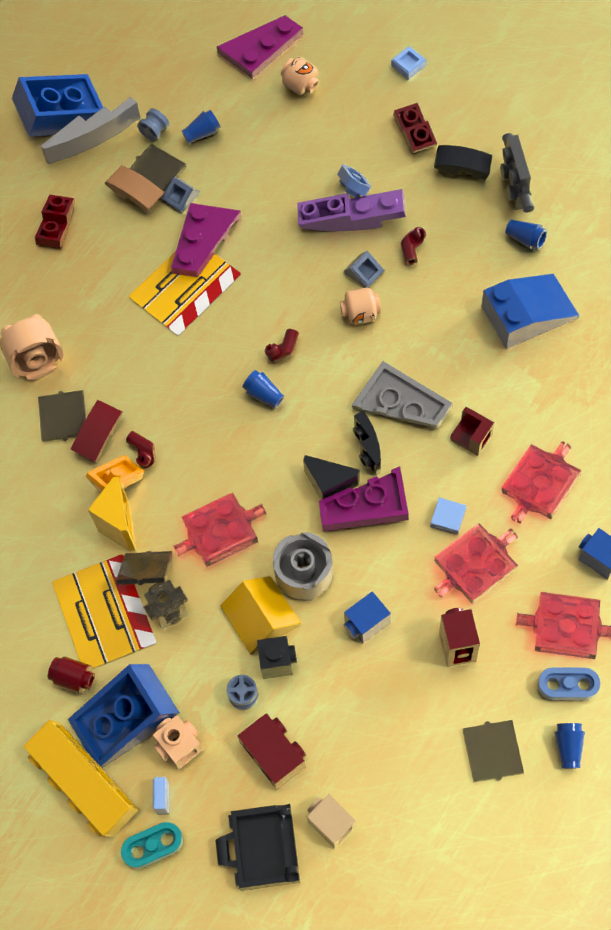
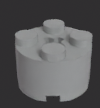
M303 532L299 535L287 536L277 545L273 554V567L276 582L285 594L295 599L311 601L329 587L333 577V562L329 547L322 538L312 533Z

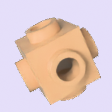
M177 715L173 719L167 718L156 727L157 732L153 734L157 742L154 749L164 761L170 758L179 770L203 751L200 743L195 738L199 734L188 719L182 722Z

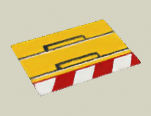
M175 251L129 295V298L176 335H180L241 275L238 270L216 254H214L199 277L172 273L171 266Z
M123 554L52 582L80 662L91 665L93 669L156 643Z

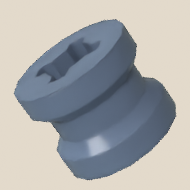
M151 108L146 113V118L139 121L137 127L147 139L157 141L161 136L160 132L165 131L169 127V121L163 113Z
M237 675L227 684V695L233 707L238 710H248L255 706L259 694L256 683L251 677Z

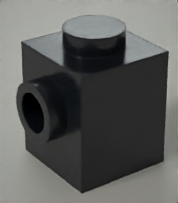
M287 636L257 640L263 679L293 675L291 664L297 663L295 645L288 644Z

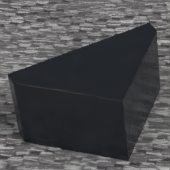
M307 455L304 456V471L320 500L345 489H354L359 486V469Z

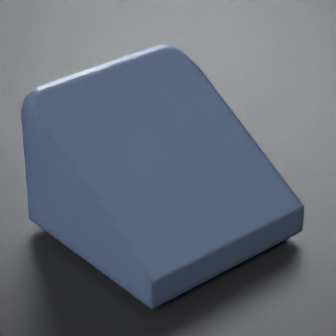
M173 176L161 199L178 211L183 212L196 199L200 191L182 179Z
M368 251L361 253L344 270L349 277L364 288H368L385 271Z

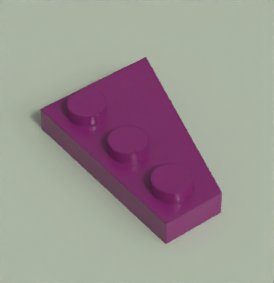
M284 15L217 46V53L253 79L303 35V27Z
M190 203L171 266L172 273L199 277L214 256L217 246L222 240L224 241L227 238L230 228L241 218V211Z
M400 466L392 469L390 474L381 478L376 476L367 480L368 483L355 489L348 488L320 500L319 507L323 531L409 520Z

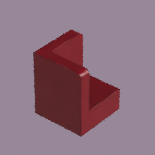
M465 407L462 411L461 421L451 434L450 440L478 456L493 435L495 422Z

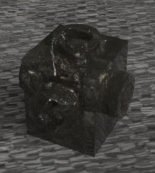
M170 580L165 583L158 582L154 584L144 594L148 604L143 607L152 622L157 619L162 629L177 624L188 615L184 605L188 601L180 586L174 588Z

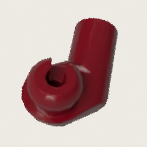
M422 227L412 229L401 241V249L406 265H414L418 262L416 249L426 238V231Z
M287 329L281 344H268L264 351L268 359L278 362L291 356L294 353L299 336L298 331Z
M131 431L126 438V443L137 449V464L145 468L152 466L156 459L154 443L135 431Z

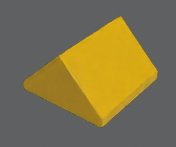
M119 476L113 477L88 511L100 533L128 551H136L128 498Z
M271 576L242 581L220 605L250 655L258 651L257 640L282 637L301 625V622Z

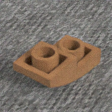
M122 165L105 182V185L124 201L129 198L145 213L164 194L151 181Z

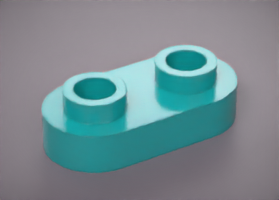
M160 823L127 838L121 847V857L133 869L145 868L176 854L183 844L182 832L173 823ZM166 835L173 836V842L167 846L163 845V838ZM143 848L144 854L141 858L133 857L135 849Z

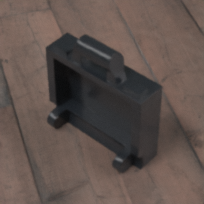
M272 805L231 811V815H228L229 827L233 829V832L219 837L215 842L218 866L237 869V873H234L236 887H239L240 891L300 883L291 805ZM230 841H234L236 860L230 861L228 845Z

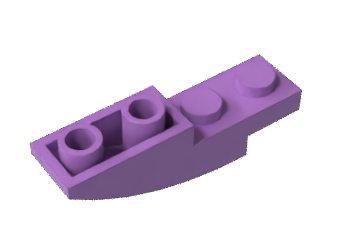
M402 189L352 199L346 193L297 203L299 227L311 230H368L381 228L382 221L406 217L405 199Z

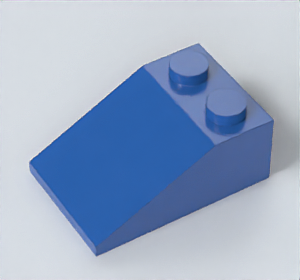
M88 74L19 77L12 95L13 103L29 137L54 135L76 117L80 116L87 121L103 108Z
M554 274L509 279L483 290L481 307L506 349L579 318L578 312Z
M129 664L76 711L68 721L86 751L103 768L157 732L156 727L167 718L173 719L180 712L149 664Z

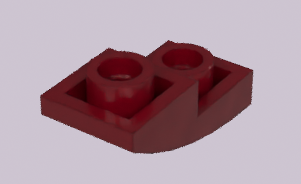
M418 103L394 110L393 116L412 153L437 145L428 121H425Z
M49 194L41 211L43 220L35 235L36 245L54 248L62 247L73 213L74 198Z
M97 400L70 450L98 462L108 438L112 437L123 411Z

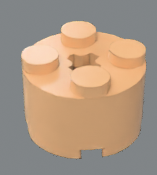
M32 315L28 319L21 320L13 325H7L1 330L0 348L12 374L17 378H20L19 375L26 376L27 380L42 378L56 369L54 364L58 359L60 361L63 359V350L51 325L43 320L40 315Z

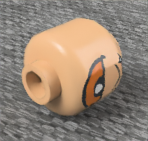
M302 57L289 59L281 70L284 86L299 96L307 92L312 93L319 83L317 68Z
M367 287L347 291L345 293V301L340 302L342 317H348L352 325L373 322L376 320L377 314H381L377 292L373 293Z

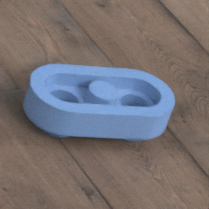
M343 164L337 175L340 178L339 182L347 187L345 191L356 198H359L360 195L366 196L371 188L366 178L360 172Z
M552 667L544 670L538 680V690L548 700H590L596 696L600 689V678L590 668ZM550 681L556 682L558 689H550L547 683ZM581 681L586 682L589 689L582 690L578 683Z

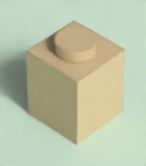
M330 794L324 799L318 797L307 809L310 813L307 816L308 823L334 849L357 826L356 820Z

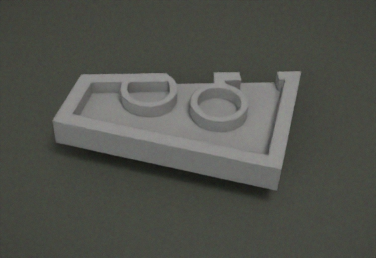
M384 361L379 365L352 404V408L356 410H364V412L436 429L439 428L453 407L452 402Z

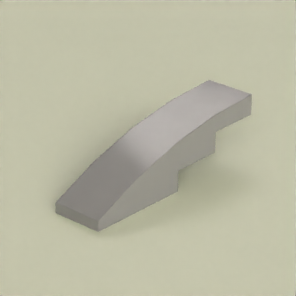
M129 97L112 112L104 106L87 121L80 116L76 117L41 145L46 162L51 164L76 156L121 133L141 118L137 102Z

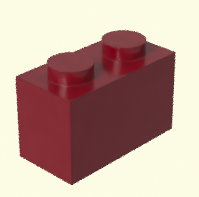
M453 608L446 611V614L441 615L439 635L447 667L476 662L480 641L472 609Z
M266 713L237 735L243 748L275 789L278 790L306 768L305 760L303 759L306 754L296 741L291 744L284 734L287 733V730L277 717L272 720Z

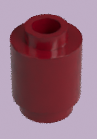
M64 656L53 659L47 677L56 686L82 694L85 690H89L92 687L95 673L92 672L91 665Z

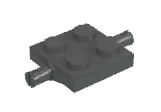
M506 133L502 136L505 148L502 150L504 163L500 165L502 178L507 179L508 182L507 196L509 201L513 200L515 210L523 209L525 213H529L534 210L530 191L531 176L519 136Z

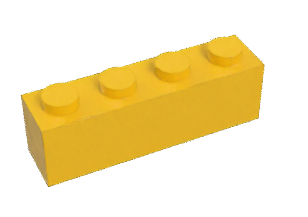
M48 720L23 746L30 754L28 756L29 761L36 768L44 769L49 775L47 780L51 786L59 792L62 790L69 797L67 800L69 806L78 814L83 813L89 820L87 823L88 827L97 836L114 837L139 811V808L60 722Z

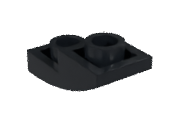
M439 145L434 168L455 177L462 171L485 181L490 174L492 155L462 146Z
M364 410L354 415L353 432L360 441L359 459L367 470L371 468L377 476L381 473L380 446L374 427Z

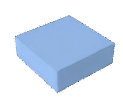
M408 46L391 60V66L409 80L426 66L427 60Z
M439 497L430 527L458 535L467 505Z
M154 777L153 809L158 815L169 814V782L166 777Z

